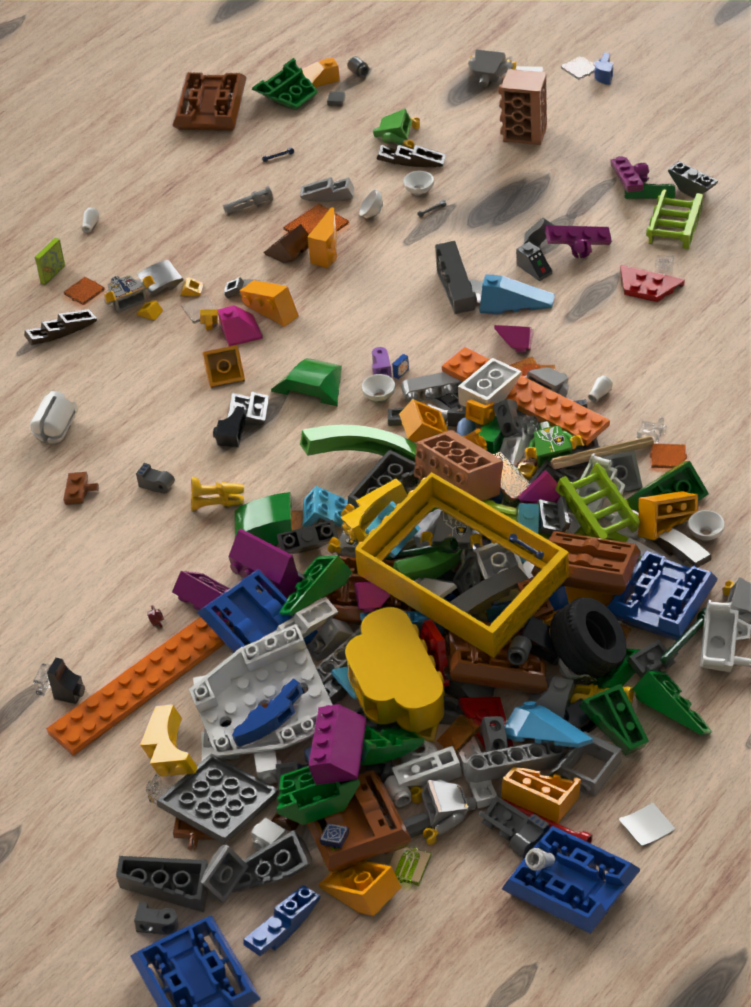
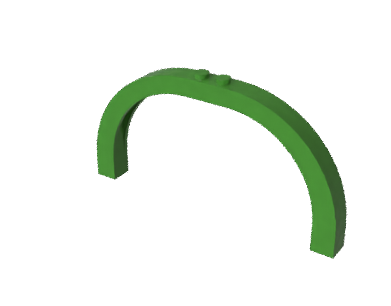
M327 425L303 429L301 434L300 446L307 456L343 450L363 451L384 456L391 450L415 462L416 443L397 434L377 428L358 425ZM458 549L456 553L447 554L446 552L439 551L395 561L393 569L413 581L418 577L421 579L424 577L436 579L448 570H453L461 562L460 555L463 549Z

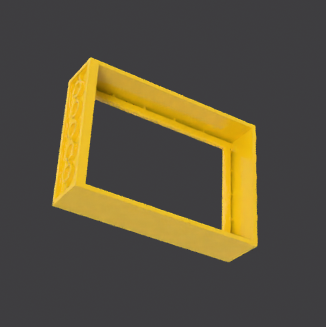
M432 472L426 478H423L414 490H411L407 497L401 503H398L388 516L383 518L381 524L376 529H372L368 537L363 542H359L355 548L358 575L493 658L568 578V551ZM434 507L491 539L493 544L498 543L542 569L490 626L485 625L382 562ZM516 534L517 539L536 551L543 552L544 558L538 559L535 554L518 543H511L509 536Z

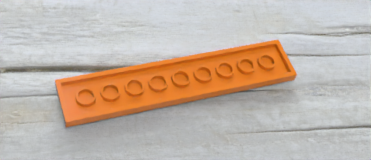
M464 347L442 365V372L464 382L490 359ZM522 375L506 397V399L517 402L518 408L516 410L541 423L547 421L551 427L558 425L563 431H567L572 436L580 435L583 444L586 446L610 426L609 419Z
M199 617L46 728L48 734L74 756L225 644L224 641Z

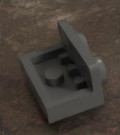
M561 496L557 503L538 500L540 533L551 535L553 531L565 532L570 528L571 520L568 517V504H566L564 496Z
M657 640L629 657L627 662L638 676L642 678L648 671H661L660 669L663 667L665 669L671 667L675 663L674 658L678 655V652L666 664L661 663L660 658L667 649L660 640Z
M498 796L495 797L485 813L480 811L478 814L484 819L482 821L484 825L492 830L494 827L501 830L499 834L508 841L516 833L520 832L528 823L529 818Z

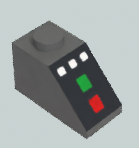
M527 242L516 249L517 266L538 281L552 274V269L541 249L531 242Z

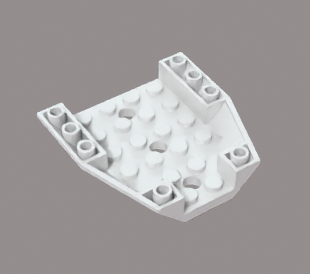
M297 624L239 648L189 689L216 757L280 750L314 736L318 708L332 705ZM293 678L300 683L301 688H308V691L293 703L296 712L279 728L250 744L241 747L235 744L232 737L234 729L243 723L251 710L255 709L259 704H268L270 700L281 692L283 686ZM224 721H231L228 727L221 726Z

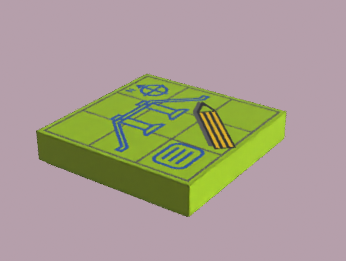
M54 238L35 256L41 284L46 285L65 267L61 242L58 238Z

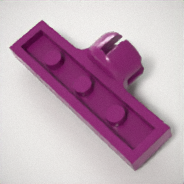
M619 156L616 159H611V167L627 192L644 190L643 183L649 180L647 176L649 173L647 163L642 162L632 166L627 157Z
M547 225L545 227L547 243L569 245L575 258H579L578 253L580 258L588 257L592 253L591 245H610L612 243L609 227Z

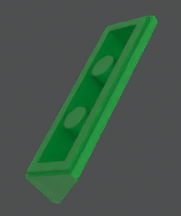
M644 184V190L627 192L625 189V198L657 199L658 195L661 196L662 191L666 190V198L674 199L675 184Z
M626 648V654L621 665L602 677L597 678L596 680L599 682L591 684L598 685L600 689L612 688L619 684L623 687L636 673L627 660L641 650Z

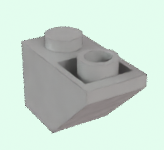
M329 618L307 646V649L315 661L323 660L352 636L354 632L347 622Z

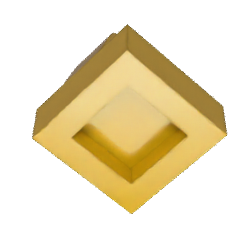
M200 309V324H205L206 330H213V324H218V309Z

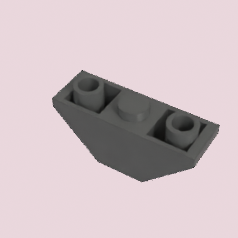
M680 161L668 168V173L680 192L692 198H695L696 193L703 194L718 184V180Z
M333 520L277 534L280 549L289 554L318 549L328 544L332 537L338 539Z

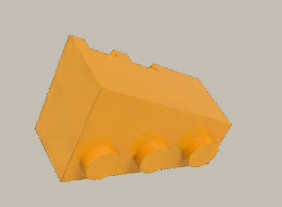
M253 280L240 290L245 306L284 327L299 317L288 286Z
M681 491L639 498L640 525L638 527V537L656 540L660 534L671 531L673 526L689 520L691 515L698 512V495Z
M513 766L502 779L501 798L559 823L579 799L581 779L574 778V781L561 779V775L557 774L550 777L540 775V771Z

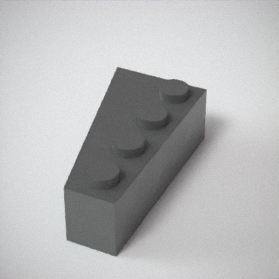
M450 241L436 244L437 274L454 314L475 310V302H477L476 293L472 291V285L468 280L456 242Z
M389 450L350 493L348 504L353 505L355 509L358 508L356 500L394 479L402 483L405 491L420 481V479L414 476L415 462Z
M119 856L116 877L120 888L204 913L208 889L201 883V879L208 865L207 860Z

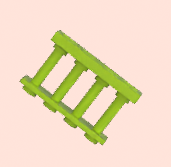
M663 190L661 196L658 195L657 206H654L653 216L650 218V226L646 230V237H649V243H653L655 236L675 238L683 241L682 248L689 249L703 208V194L696 193L694 200L686 201L666 198V190ZM665 205L687 207L690 210L680 211L665 209L664 207ZM661 216L687 218V220L684 222L661 219ZM659 225L674 228H682L684 231L675 232L659 230L657 228Z
M599 463L594 464L591 475L573 483L566 476L559 479L555 489L560 496L566 498L569 510L587 536L608 539V535L625 527H628L632 533L637 531L640 525L638 515L632 511L628 501L622 497L616 484L610 480L606 470ZM594 481L602 489L584 498L580 497L576 489ZM605 496L612 504L595 513L591 512L587 507V504ZM616 511L623 519L606 528L601 527L597 521Z

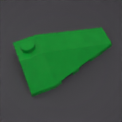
M683 461L626 500L629 507L639 513V498L682 491L697 494L699 501L709 495L692 463L690 461Z
M648 671L632 688L636 693L635 697L641 703L650 706L700 735H710L712 733L700 714L690 709L691 702L680 695L682 690L665 671Z

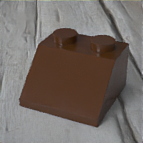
M300 224L266 249L264 254L282 263L288 260L292 262L299 256L298 252L301 251L303 253L309 248V234Z

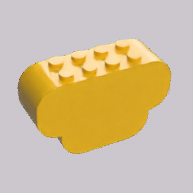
M386 607L371 612L361 623L362 634L351 639L345 649L348 679L365 715L369 720L377 724L397 722L401 728L411 732H419L434 727L444 716V679L441 672L435 669L436 664L433 656L427 654L426 643L424 639L420 640L417 625L412 624L408 615L398 608Z

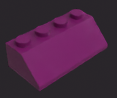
M243 529L238 530L228 556L231 570L235 574L246 578L259 569L285 597L297 590L295 586L300 582L293 555Z
M180 571L172 593L176 594L180 601L190 602L193 604L192 607L194 609L200 610L230 588L204 573Z
M340 704L318 708L308 765L316 785L358 779L367 720L364 716Z

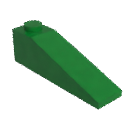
M339 555L316 557L303 573L305 579L295 586L297 589L296 593L288 597L279 613L281 615L297 613L334 590L344 586L349 581L348 578L353 572Z

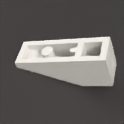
M453 746L392 767L399 787L426 785L428 780L436 781L442 779L448 782L462 777L460 762Z

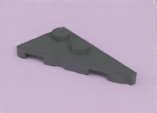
M468 552L452 579L460 595L481 582L476 552ZM485 610L472 615V617L479 621L487 622Z

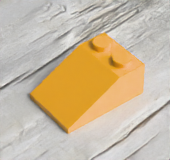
M333 207L329 209L308 236L310 263L329 268L337 259V229Z
M364 860L336 873L330 872L318 884L322 890L358 913L370 916L377 914L402 888L391 866Z

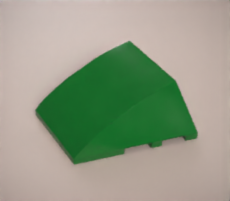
M294 58L285 63L283 69L266 82L262 80L252 87L253 91L291 109L299 108L318 94L309 78H306L303 70L297 66Z
M306 358L271 388V392L288 395L290 391L312 395L320 397L321 403L338 407L342 365Z
M291 492L266 496L235 510V537L238 530L243 529L271 543L275 547L277 544L279 545L277 534L292 531Z
M365 727L360 764H378L404 756L425 743V738L416 732L407 731L403 728H382L381 732L375 731L371 727Z
M309 766L281 775L279 785L280 796H278L279 805L276 807L277 814L305 825L344 811L359 787L360 781L357 779L316 785Z

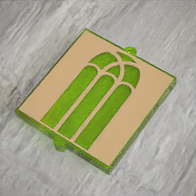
M405 847L394 851L388 866L392 867L400 883L406 882L419 886L432 853L416 849V847Z

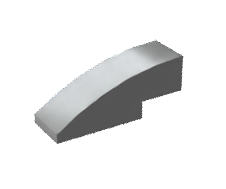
M332 177L301 186L300 197L305 200L321 202L353 198L354 186L350 178L334 182Z

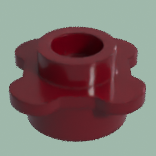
M152 605V610L147 612L149 621L153 626L159 624L160 627H163L161 621L164 620V616L160 609L156 610Z

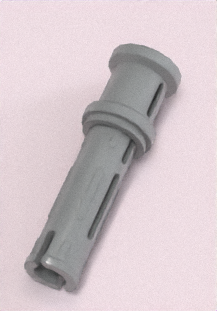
M267 186L264 190L253 191L250 196L226 205L224 204L223 209L225 214L228 215L254 204L259 206L267 200L272 201L273 194L270 187Z

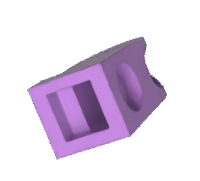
M384 347L374 348L372 350L373 375L383 374L392 378L387 349Z

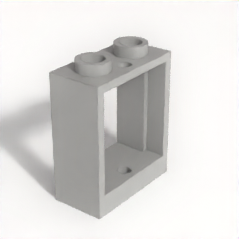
M584 731L585 734L593 738V743L575 748L558 769V775H561V779L574 781V778L581 779L580 791L595 797L620 765L621 748ZM584 753L606 762L594 780L572 770Z

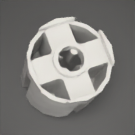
M50 391L48 395L44 396L30 423L32 434L42 442L48 441L49 444L61 442L78 412V406L75 401L71 403L68 399L64 398L65 394Z

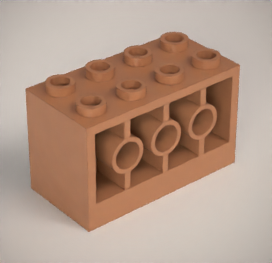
M508 69L506 75H503L502 85L499 86V95H501L499 108H502L500 113V122H502L500 135H503V142L541 145L547 129L546 72Z
M452 430L417 442L414 476L422 480L432 472L480 501L500 495L503 460Z

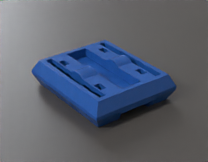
M646 551L636 564L626 590L621 596L615 595L607 608L620 622L677 641L689 626L718 578L710 571L694 566L690 568L666 560L664 556Z
M259 569L197 611V614L233 652L276 631L280 624L292 619L295 615H281L279 613L287 598ZM231 625L234 626L233 632L228 628ZM317 629L303 638L306 645L317 635Z
M552 826L534 848H539L553 854L555 858L554 864L550 867L534 871L527 866L524 859L504 884L502 890L591 934L640 872V868L631 862Z
M208 916L130 955L158 1007H172L165 995L166 993H168L176 1007H248L261 1000L213 916ZM209 935L223 959L219 958L215 950H210L204 937ZM152 963L154 969L156 970L159 978L161 979L164 985V988L160 987L151 967H148L149 964ZM224 964L231 971L242 991L241 993L236 995L234 988L230 985L226 977Z

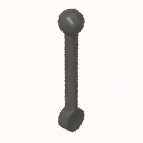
M441 200L439 204L424 211H419L417 214L419 217H423L425 213L440 206H446V201Z

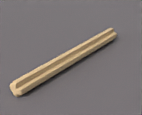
M646 436L553 458L551 465L553 469H559L589 462L593 453L597 457L640 450L652 447L654 440L652 436Z

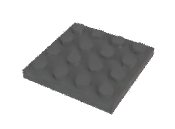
M211 753L197 765L198 768L195 774L185 775L158 798L157 807L219 842L226 844L278 797V789Z

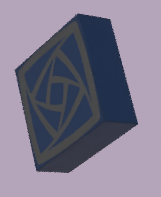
M328 823L320 838L321 845L341 849L349 834V828Z

